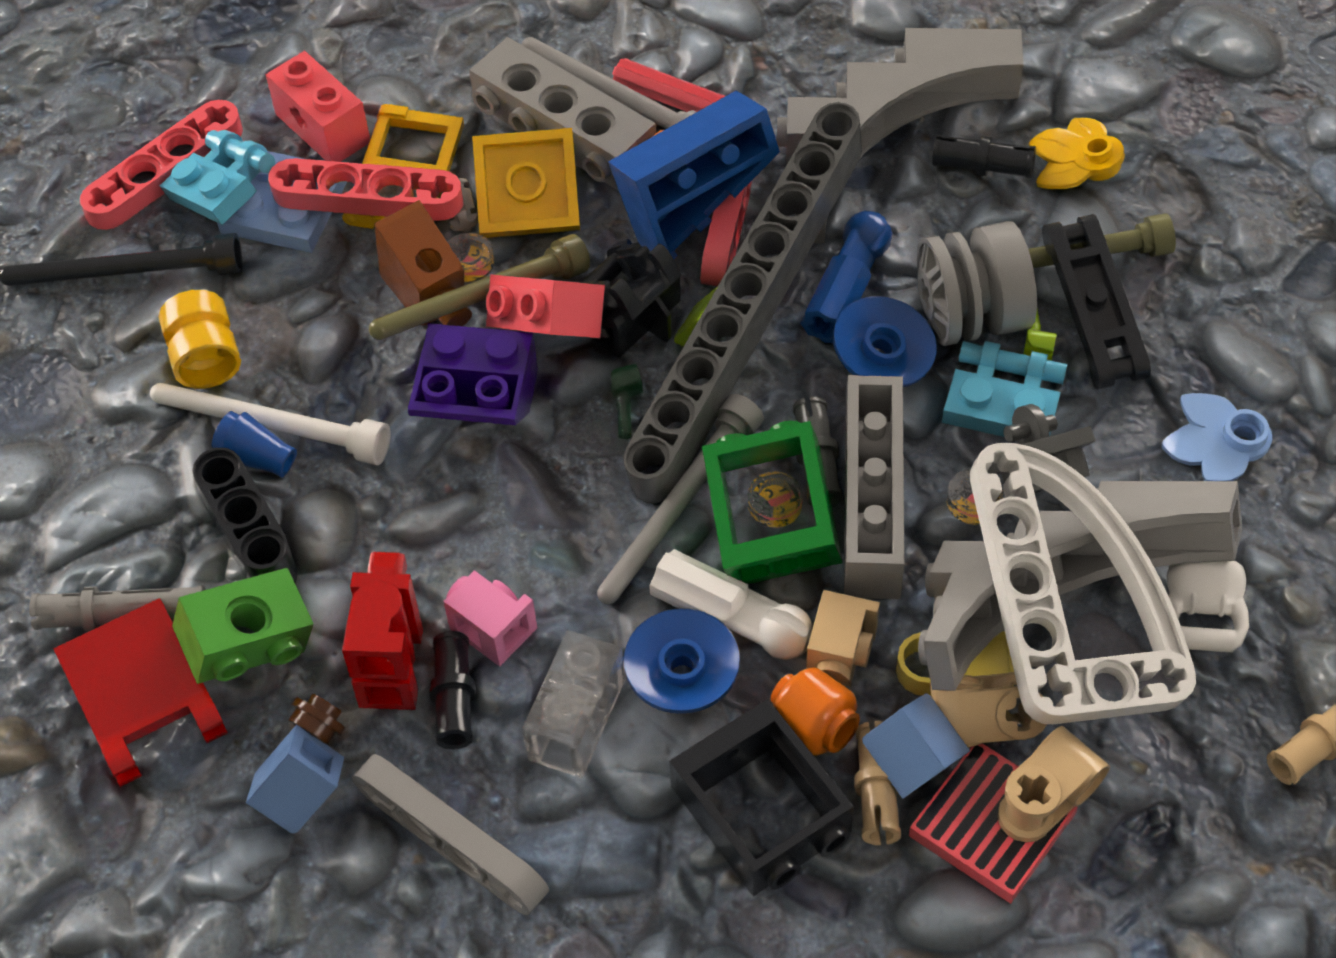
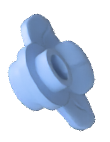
M1190 393L1180 397V405L1189 424L1182 426L1167 436L1161 446L1178 463L1189 466L1201 465L1204 481H1234L1244 474L1248 462L1258 460L1266 455L1272 443V432L1265 417L1256 411L1249 409L1237 410L1228 399L1218 395ZM1239 437H1245V438H1247L1248 440H1243V439H1241V438H1239Z

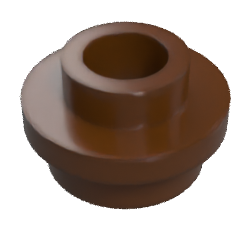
M312 693L307 702L298 697L292 702L291 705L295 710L288 721L294 726L297 724L326 745L329 744L335 734L341 736L345 730V727L337 721L342 711L318 695Z

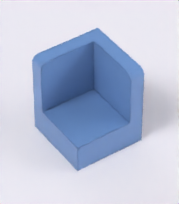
M927 693L899 709L862 738L863 744L882 771L887 774V778L902 799L970 752L933 698Z
M296 724L254 774L246 803L288 832L297 833L337 788L344 756Z

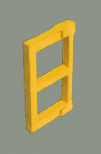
M383 104L380 106L377 114V121L362 164L438 169L450 172L464 128L463 117L409 110L405 106ZM390 126L446 134L436 165L380 157ZM347 213L342 215V220L346 224L370 229L375 227L374 223L385 218L384 216Z

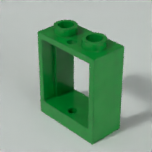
M783 421L773 425L768 431L751 435L742 433L728 434L719 438L716 443L702 446L722 565L727 576H731L746 584H752L843 563L820 444L811 421L802 423L798 421ZM803 454L816 526L738 544L725 472Z

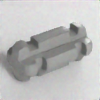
M458 178L461 182L463 207L455 217L449 219V224L453 231H462L463 234H468L472 232V227L478 225V215L469 181L466 178Z

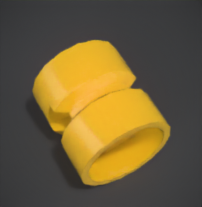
M188 290L176 294L164 303L160 308L158 318L168 347L167 352L176 381L183 386L193 389H205L221 385L230 380L239 371L241 358L233 332L230 330L231 324L224 300L215 292L208 290Z

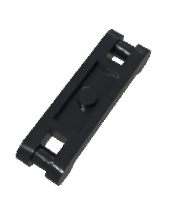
M1095 214L1081 216L1077 218V223L1062 226L1060 222L1043 225L1042 237L1047 253L1052 257L1089 362V371L1094 387L1096 389L1114 386L1115 380L1130 377L1132 381L1149 378L1151 375L1149 357L1097 216ZM1081 243L1083 247H1086L1071 250L1070 245ZM1121 346L1125 356L1110 359L1107 349Z

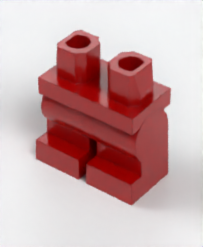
M372 552L370 553L367 573L352 572L350 589L353 598L350 604L342 652L349 676L352 678L351 683L359 708L416 710L419 689L413 669L416 659L413 644H421L423 627L411 574H406L407 562L405 554Z

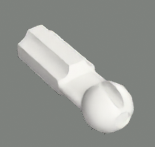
M675 549L670 553L666 552L656 566L654 577L650 583V595L679 609H693L712 615L730 631L761 645L773 658L790 660L802 656L807 651L813 623L809 615L799 606L787 603L780 604L749 589L748 584L727 576V574Z

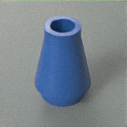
M233 411L228 412L218 424L211 443L212 449L228 448L233 450L245 466L271 472L280 477H284L288 473L297 454L296 448L286 444L247 412H243L240 415Z

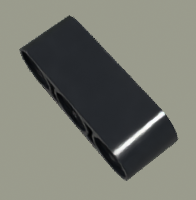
M213 448L199 455L192 469L195 482L206 510L245 579L288 568L294 583H296L298 572L287 538L240 457L228 448ZM274 560L271 563L261 565L265 561Z

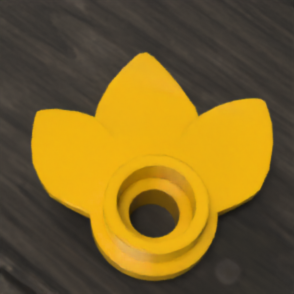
M1073 118L1067 130L1061 128L1047 129L1037 134L1029 142V147L1036 146V155L1048 162L1036 180L1037 187L1045 189H1068L1081 185L1087 179L1093 181L1110 179L1120 171L1125 158L1122 142L1113 136L1107 135L1105 125L1091 118Z

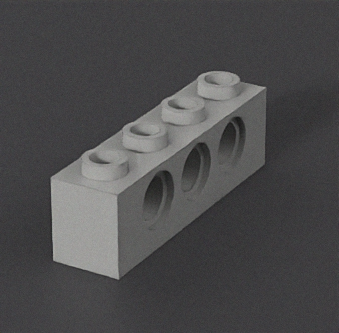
M506 37L469 69L473 101L483 113L494 115L512 126L516 132L572 128L575 165L585 170L594 180L605 182L618 190L608 161L656 134L655 122L509 37Z
M848 375L845 412L844 594L858 598L900 599L904 572L903 377Z

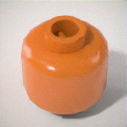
M811 667L801 670L796 675L787 674L780 679L772 691L771 702L774 704L773 706L812 755L818 756L828 751L831 753L839 752L856 733L860 716L856 713L858 705L855 694L824 671Z

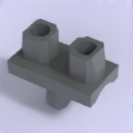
M1034 404L1020 406L1014 411L1012 425L1005 426L1003 430L1004 437L1008 442L1017 441L1018 444L1042 450L1063 461L1084 478L1090 476L1082 448L1096 441L1091 426L1049 437V432L1056 430L1058 427L1057 419L1054 415L1045 416L1043 411ZM992 463L987 471L988 474H1002L1004 483L1010 475L1009 472H1001L998 469L997 463ZM1032 483L1034 493L1044 490Z

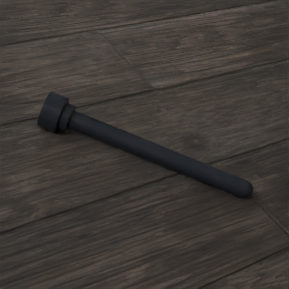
M237 233L214 235L213 240L205 241L204 246L5 266L0 270V282L6 286L205 266H207L209 271L217 270L219 275L237 274L242 272L243 257Z

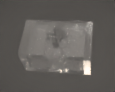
M570 630L566 631L522 728L528 761L583 778L625 681L621 646Z

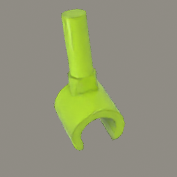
M1037 308L1035 323L1031 329H1027L1023 354L1031 356L1032 351L1048 354L1047 360L1052 361L1057 334L1040 331L1041 324Z

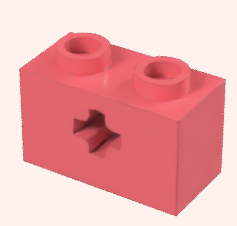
M305 50L265 74L276 115L325 161L341 162L369 144L370 135L363 102Z
M490 274V286L486 296V327L549 335L600 338L605 285Z

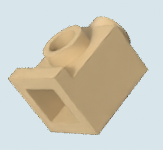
M823 590L807 647L806 669L811 667L818 668L845 687H851L856 666L867 667L873 640L875 641L880 602Z

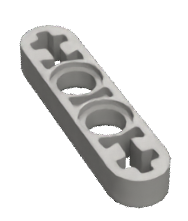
M377 754L371 755L352 776L355 786L375 806L517 912L523 915H530L549 892L547 883L531 866L383 757Z

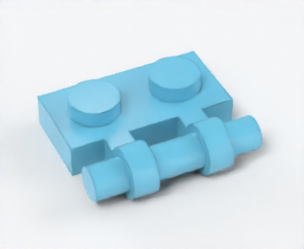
M211 130L205 136V144L211 151L205 157L192 153L188 158L177 163L172 169L171 175L159 186L170 200L223 225L257 192L251 181L260 172L269 173L275 165V158L259 143L250 140L243 142L238 134L228 130Z
M963 341L959 362L976 365L978 370L977 373L955 369L943 411L942 423L1004 437L1003 430L1005 426L1012 425L1013 413L1020 406L1034 404L1043 411L1045 416L1051 414L1055 416L1061 392L1040 388L1042 380L1063 385L1068 364L1047 360L1048 354L1032 351L1031 356L1001 350V344L985 341L984 345H978ZM995 370L1026 376L1024 384L995 378Z

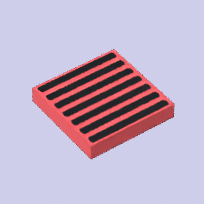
M982 743L971 746L970 752L963 756L910 826L909 837L1011 904L1072 820L1078 806L1074 807L1046 836L1038 841L1026 843L1014 840L1006 835L999 825L997 818L1000 802L1005 797L1007 779L1019 766Z

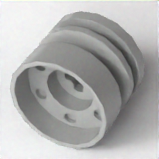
M1013 221L975 227L970 235L969 246L960 232L946 233L944 240L940 236L921 238L917 250L919 295L926 319L939 345L957 344L961 335L964 340H977L982 333L983 321L989 331L995 335L1031 329L1035 323L1037 312L1035 275L1025 239L1021 230Z

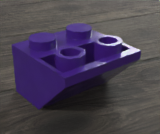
M428 323L407 409L409 416L516 426L530 413L538 374L533 333Z

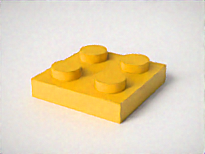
M572 128L472 136L478 223L481 238L581 230Z

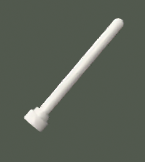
M157 383L150 389L151 399L158 404L223 418L230 411L239 415L247 412L267 429L344 446L348 453L354 455L355 460L369 464L380 465L384 461L390 445V426L383 422L364 419L361 423L354 422L351 426L165 383Z

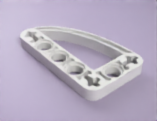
M996 443L982 450L970 470V483L1019 696L1025 712L1037 722L1054 725L1160 712L1176 708L1193 692L1196 685V672L1184 633L1162 581L1142 545L1121 515L1100 491L1080 473L1042 450L1015 443ZM992 463H997L998 469L1001 472L1010 473L1003 484L1005 498L998 501L996 499L1002 492L1000 478L997 474H988L987 472ZM1032 483L1052 494L1069 508L1101 545L1133 600L1153 651L1075 660ZM1002 514H1013L1019 517L1026 527L1025 537L1010 539L1004 536L997 526V517ZM1016 568H1025L1031 571L1039 582L1038 592L1031 595L1018 592L1010 582V571ZM1030 623L1044 626L1052 637L1051 649L1037 651L1031 648L1024 640L1023 627ZM1054 661L1057 664L1047 673L1049 686L1052 691H1062L1064 696L1056 706H1053L1050 697H1040L1038 693L1047 682L1044 666ZM1161 669L1165 677L1175 678L1177 682L1169 692L1164 683L1147 684L1139 692V682L1152 679ZM1108 673L1115 676L1123 688L1121 700L1113 702L1101 698L1094 688L1095 675Z

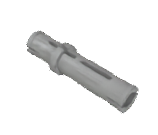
M204 585L187 588L99 592L98 587L89 586L84 587L80 593H33L30 598L29 614L30 617L37 616V619L31 620V626L34 630L82 626L84 631L89 632L158 598H161L173 622L179 597L206 589Z

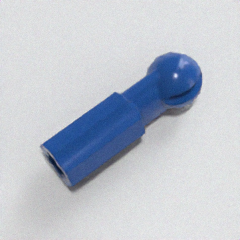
M865 210L854 214L846 222L842 235L844 244L838 256L832 257L800 322L808 335L817 337L824 343H833V329L838 316L849 304L861 299L872 276L870 269L875 259L883 256L891 246L893 235L891 227L885 217L879 212Z

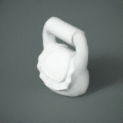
M1236 561L1190 562L1169 565L1167 571L1168 596L1178 620L1181 613L1186 612L1188 615L1194 613L1218 615L1220 618L1227 615L1231 617L1234 624V630L1181 626L1188 649L1232 653L1240 647L1249 629V613L1243 598L1246 587V575L1243 566Z

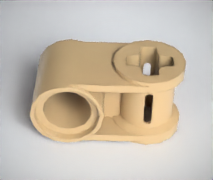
M1014 672L980 676L964 675L956 691L932 690L930 683L931 697L967 747L988 742L1027 740L1036 737L1047 725L1033 720L1025 712L1022 703H1019L1018 713L1010 714L1008 711L1016 707V699L1020 698L1018 687L1013 686V684L1017 685Z
M1064 726L1056 728L1042 741L1035 752L1008 777L1005 797L1000 802L997 818L1000 827L1006 835L1014 840L1026 843L1038 841L1046 836L1074 807L1081 805L1094 793L1107 776L1110 765Z

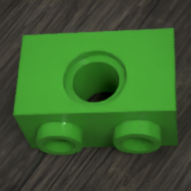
M288 568L179 597L172 627L196 683L199 684L212 679H217L218 681L232 680L250 668L270 662L272 665H282L293 661L301 653L305 652L314 623ZM235 627H247L255 633H243Z

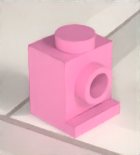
M475 570L469 576L459 578L451 586L446 599L443 601L450 630L461 632L468 636L469 644L499 667L538 628L533 599L526 594L517 599L512 590L498 580H494L491 583Z

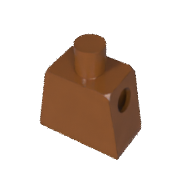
M420 200L374 223L380 276L405 308L464 286V269L461 262ZM469 307L437 319H439L442 325L464 326L471 319L472 312ZM434 319V320H432V321H429V322L424 323V324H421V325H428V323H432L433 321H435V320H437V319Z

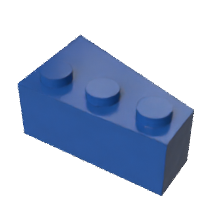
M736 90L608 161L639 244L646 246L649 251L658 244H662L669 251L673 259L678 256L675 249L695 229L702 232L712 221L708 216L729 195L735 198L780 153L767 109Z

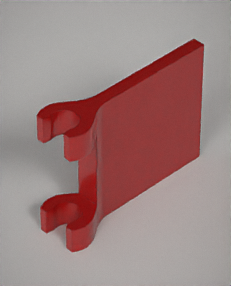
M161 598L53 648L97 739L105 760L120 787L142 776L127 744L192 713L206 744L228 734L204 683H196L173 630V622Z

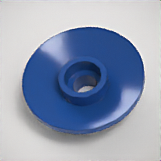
M871 296L852 302L840 313L833 329L835 352L843 366L852 375L903 377L904 388L924 378L935 361L937 344L931 326L916 309L894 298ZM875 348L881 349V350H883L885 353H881V352H879L878 350H876Z
M693 609L666 610L646 619L632 633L624 652V670L631 689L646 704L668 713H694L713 706L728 694L739 672V649L733 634L717 618ZM685 665L692 669L691 672L686 674L672 672L675 667Z

